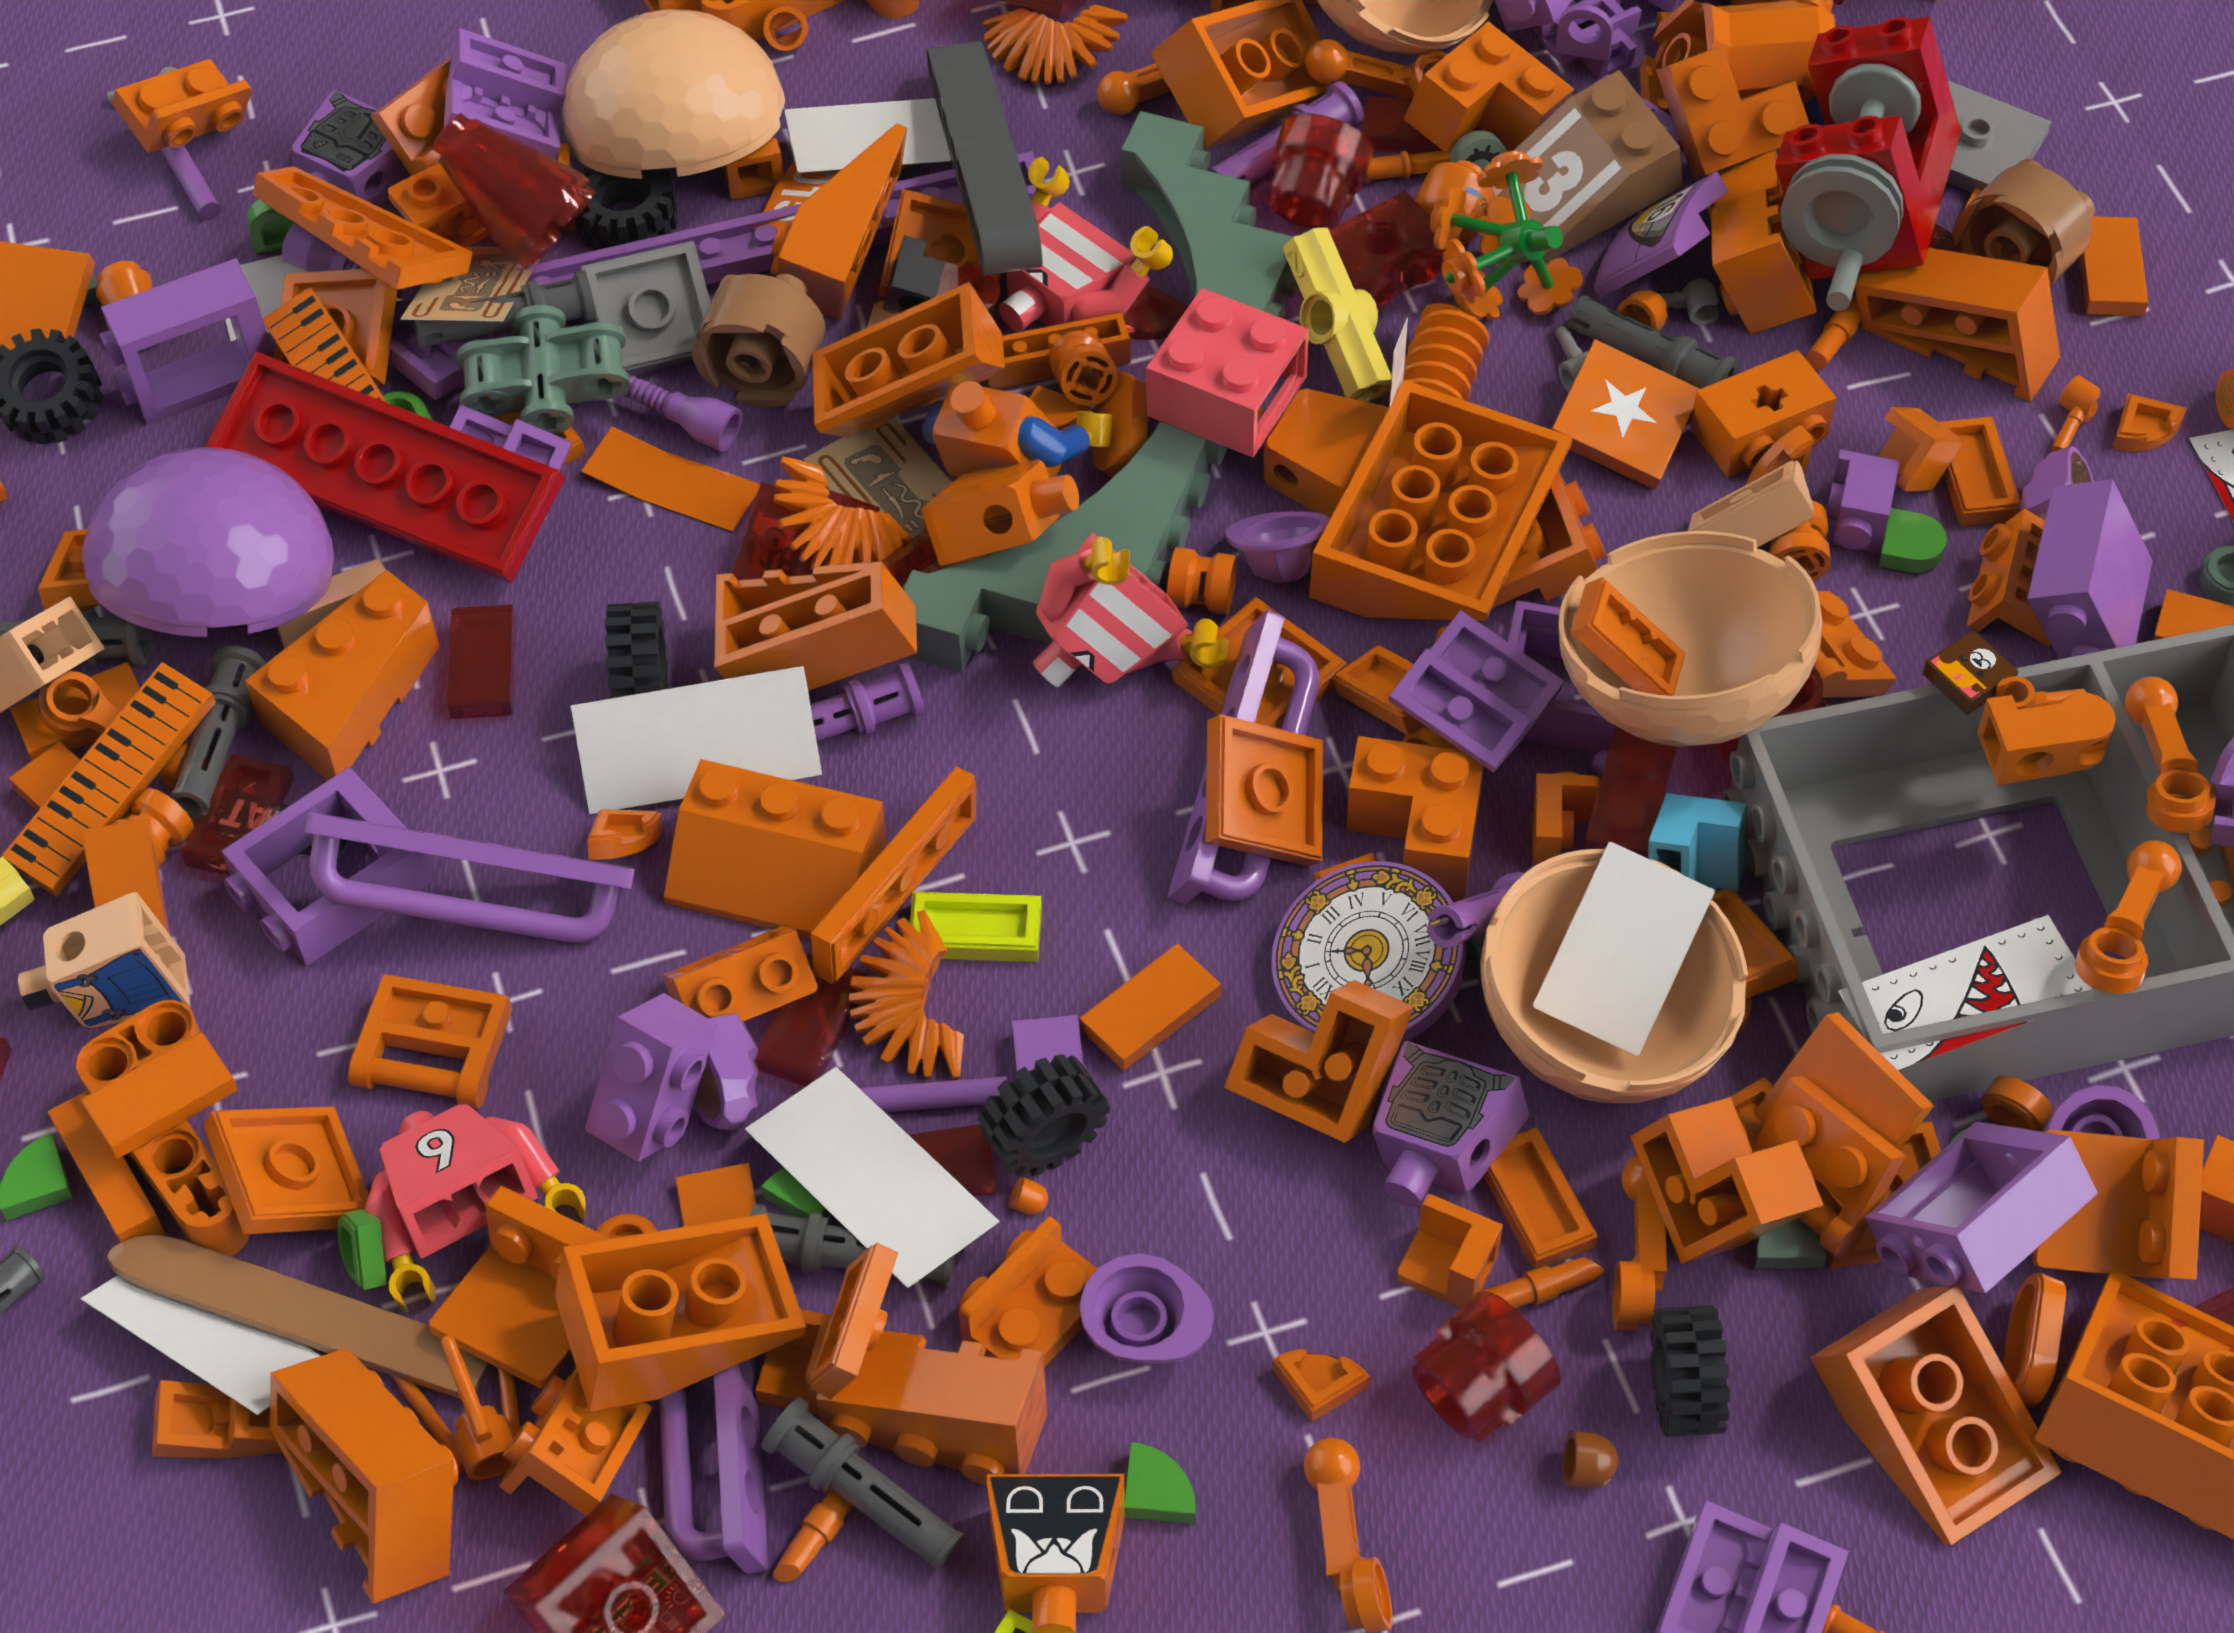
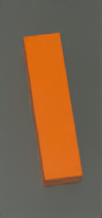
M1122 312L1003 335L1005 369L994 373L986 380L988 387L1002 389L1055 378L1049 364L1051 348L1058 338L1068 332L1077 330L1091 332L1097 336L1116 366L1131 363L1130 336Z
M86 1091L47 1111L58 1135L118 1241L121 1243L135 1236L166 1235L154 1209L124 1157L116 1159L85 1111L80 1099L88 1096Z

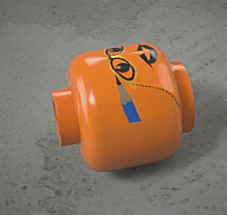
M1459 160L1457 162H1442L1429 170L1413 201L1411 211L1417 223L1418 232L1430 243L1434 244L1435 233L1430 230V217L1437 200L1444 199L1446 191L1450 186L1459 187V190L1466 192L1465 216L1478 219L1486 215V206L1495 197L1493 187L1484 188L1478 186L1477 177L1484 172L1479 166L1469 161ZM1462 228L1461 232L1456 235V239L1464 245L1475 240L1478 233Z

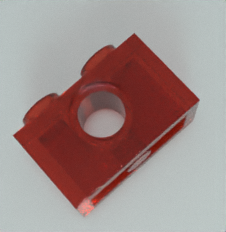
M1405 190L1329 230L1353 288L1362 289L1370 293L1377 309L1412 287L1428 283L1437 274L1442 272L1443 252L1445 249H1437L1434 246L1435 233L1430 230L1431 216Z

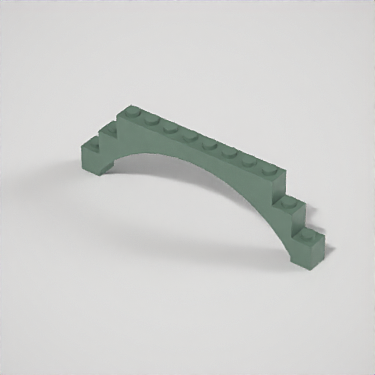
M1140 111L1121 149L1122 189L1137 193L1162 225L1178 253L1190 285L1192 300L1200 289L1204 288L1284 319L1286 310L1284 302L1287 296L1295 297L1299 291L1298 284L1282 249L1293 236L1254 227L1257 209L1256 207L1249 206L1250 181L1207 171L1210 167L1211 154L1204 151L1203 126ZM1160 421L1152 435L1123 469L1097 493L1080 504L1077 510L1071 511L1055 521L1036 540L1024 545L993 552L976 560L929 574L912 570L903 590L916 606L917 653L907 657L963 672L972 651L979 652L982 650L989 628L1050 645L1053 639L1049 636L1036 615L1048 567L1056 560L1075 554L1092 532L1099 537L1102 536L1110 539L1112 548L1116 552L1122 549L1130 550V563L1160 589L1165 591L1169 577L1170 563L1168 561L1175 547L1184 548L1190 529V518L1188 516L1192 507H1202L1209 488V469L1212 463L1218 465L1222 463L1227 447Z

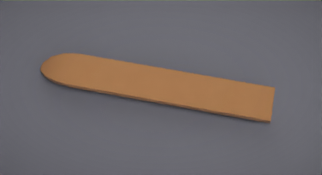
M162 1235L135 1236L115 1245L108 1253V1264L116 1274L130 1283L151 1292L326 1353L348 1348L366 1367L461 1399L441 1344L442 1339L430 1333L428 1324L182 1239ZM459 1348L476 1391L491 1364Z

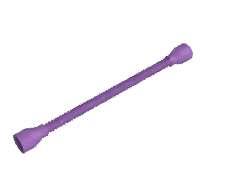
M296 223L286 234L282 248V256L286 263L307 272L364 269ZM422 284L398 289L397 298L410 304ZM513 329L484 336L496 339L520 335ZM629 374L630 388L623 394L624 397L637 401L644 406H650L651 409H656L658 412H663L667 419L678 423L695 441L721 452L727 451L732 446L742 424L743 413L741 409L713 397H689L677 391L670 393L668 390L657 387L650 382H644L643 379H638L636 376Z

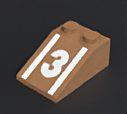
M1620 70L1571 96L1514 150L1528 154L1530 158H1541L1543 167L1539 169L1538 178L1531 182L1520 184L1524 202L1528 203L1531 208L1529 218L1540 222L1543 227L1557 226L1563 234L1562 245L1558 249L1546 250L1542 258L1545 263L1561 256L1683 187L1680 146ZM1493 186L1495 197L1504 196L1511 200L1508 188L1496 189Z

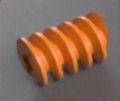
M1445 303L1427 304L1421 312L1420 321L1414 331V338L1408 346L1403 380L1467 401L1471 395V386L1477 378V369L1483 361V352L1489 344V333L1485 325L1453 305Z

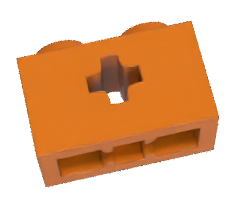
M1796 350L1697 390L1690 430L1725 476L1729 478L1748 469L1753 470L1760 458L1776 441L1799 425H1802L1814 438L1812 447L1823 438L1828 437L1837 397L1800 351Z

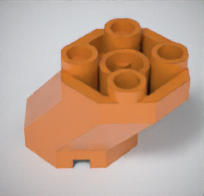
M1685 0L1656 29L1652 40L1660 43L1655 58L1645 55L1639 68L1641 97L1662 111L1670 113L1656 70L1723 46L1740 99L1780 84L1795 81L1804 106L1816 95L1807 65L1818 33L1827 32L1835 27L1834 14L1818 6L1795 1L1715 7L1707 3L1702 5L1693 0Z

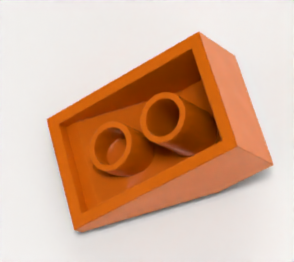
M1257 0L1193 18L1150 52L1188 123L1204 127V150L1237 140L1288 116L1290 110L1298 104L1309 105L1325 95L1326 88L1330 85L1315 81L1306 69L1305 59L1308 50L1314 43L1323 40L1302 0Z
M896 123L801 203L792 224L783 220L777 231L771 254H774L775 257L770 273L776 276L779 274H790L803 281L807 287L806 295L812 299L824 315L840 321L843 317L902 170L907 127Z
M767 1213L563 1247L555 1299L589 1412L663 1398L805 1334L806 1325Z
M1958 1285L1918 1289L1810 1357L1845 1422L1944 1545H1953L2062 1473L2049 1448L2034 1441L2038 1428Z

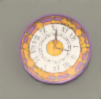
M1361 862L1342 867L1323 876L1296 898L1285 913L1277 929L1272 949L1271 966L1273 980L1280 999L1301 1027L1315 1033L1330 992L1356 980L1414 1006L1401 1043L1414 1038L1434 1024L1445 1013L1458 994L1463 982L1461 975L1465 964L1466 942L1453 948H1442L1431 940L1427 932L1428 925L1443 921V918L1436 921L1428 920L1430 912L1441 905L1452 904L1453 901L1447 892L1428 875L1410 866L1394 862Z

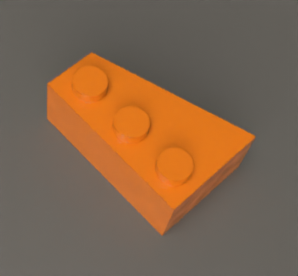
M1776 150L1718 170L1729 191L1707 207L1711 219L1712 266L1722 282L1720 289L1724 304L1730 316L1740 315L1750 335L1817 312L1811 279L1809 278L1803 255L1791 245L1782 229L1781 206L1784 194L1775 168L1778 156Z
M1928 248L1923 266L1862 273L1856 281L1855 290L1864 330L1928 358L1936 351L1966 364L1963 371L1964 374L1978 380L1982 378L1984 373L2016 386L2014 395L2028 402L2033 400L2060 359L2047 267Z
M882 561L816 566L813 569L812 575L787 577L782 569L765 570L762 579L738 580L733 573L716 574L714 668L724 679L804 666L809 691L917 653L916 606Z
M385 570L245 680L259 724L327 781L348 767L351 768L365 746L372 748L381 734L379 725L395 702L399 704L403 702L440 647L428 602L388 570Z
M884 1330L871 1351L866 1350L859 1374L832 1399L820 1393L816 1396L819 1421L839 1436L848 1433L857 1440L856 1445L859 1447H864L868 1443L892 1450L900 1459L920 1467H930L936 1463L957 1469L969 1480L987 1486V1474H1026L1047 1417L1044 1356L1042 1350L1023 1348L1019 1360L984 1356L986 1347L983 1343L962 1341L958 1353L925 1349L927 1341L923 1335Z
M348 1348L271 1372L270 1431L308 1496L313 1498L323 1494L341 1523L334 1526L331 1531V1535L340 1550L343 1551L354 1546L366 1565L368 1579L364 1580L362 1587L372 1604L449 1576L453 1486L458 1482V1467L450 1449L443 1444L440 1445L420 1425L412 1409L403 1407L384 1387L379 1375L374 1370H368Z

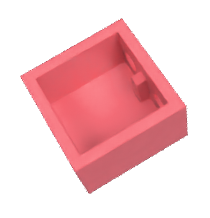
M1201 288L1146 367L1147 416L1254 457L1307 377L1309 328ZM1279 377L1286 378L1257 422L1259 407Z

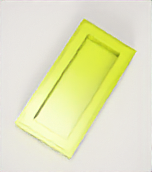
M913 892L910 924L918 932H921L917 912L926 911L948 950L942 959L1038 962L1042 896Z

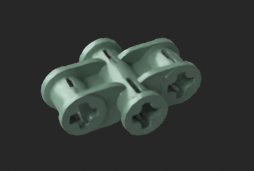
M533 305L517 311L513 316V330L520 336L475 340L460 346L456 352L457 365L464 370L465 390L460 394L461 405L490 417L520 412L521 421L552 434L563 432L574 423L573 410L566 403L612 399L625 394L630 388L629 374L623 370L621 349L626 345L625 330L621 326L609 322H592L566 328L565 314L554 306ZM534 323H539V329Z

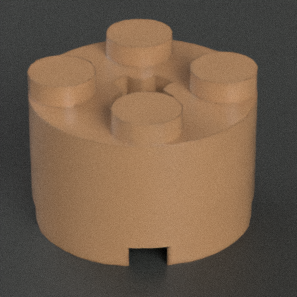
M2024 159L2015 166L2007 168L1998 174L1960 213L1954 225L1953 239L1955 247L1961 242L1965 254L2047 267L2051 287L2087 248L2091 238V218L2094 215L2095 208L2087 194L2076 190L2060 175L2043 168L2035 160Z
M731 274L722 278L697 334L692 350L694 364L708 384L718 390L720 383L737 391L734 400L755 407H780L794 400L797 392L803 389L813 367L812 353L820 349L826 333L823 315L812 299L806 295L807 287L804 282L790 274H779L775 278L760 274Z

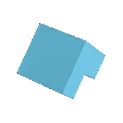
M1666 793L1649 839V860L1653 859L1709 888H1729L1738 892L1746 869L1747 803Z

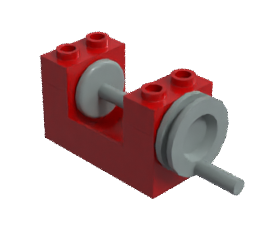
M1930 16L1914 19L1895 17L1886 20L1882 24L1856 28L1838 26L1827 32L1818 33L1807 66L1825 126L1807 124L1795 130L1786 131L1775 162L1776 172L1784 194L1781 206L1782 229L1791 245L1802 253L1810 279L1833 277L1826 303L1831 309L1836 311H1842L1849 307L1859 273L1923 266L1925 263L1961 132Z

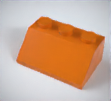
M970 282L812 353L814 425L822 434L848 438L864 430L881 427L891 418L916 407L935 403L947 394L949 387L955 382L975 381L980 383L990 378L994 373L1005 369L1002 332Z
M700 759L678 810L664 892L665 904L771 930L784 926L796 929L800 937L811 939V932L888 845L883 801Z

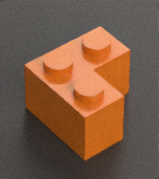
M1488 21L1423 75L1404 120L1445 153L1451 150L1461 137L1472 132L1476 127L1493 133L1507 150L1514 151L1570 98L1574 88Z
M1723 46L1656 70L1692 177L1704 176L1781 147L1786 131L1795 130L1798 127L1809 124L1795 81L1780 84L1740 99Z
M1358 736L1349 784L1346 831L1406 839L1403 865L1415 868L1431 877L1447 892L1452 900L1465 899L1484 766L1458 749Z
M1353 980L1330 992L1315 1033L1274 1014H1270L1246 1027L1224 1088L1346 1143L1369 1127L1414 1006Z
M1731 1097L1668 1114L1630 1136L1681 1264L1743 1246L1824 1206L1815 1185L1812 1171L1806 1163L1798 1141L1795 1140L1753 1152L1748 1141L1747 1132L1740 1122Z

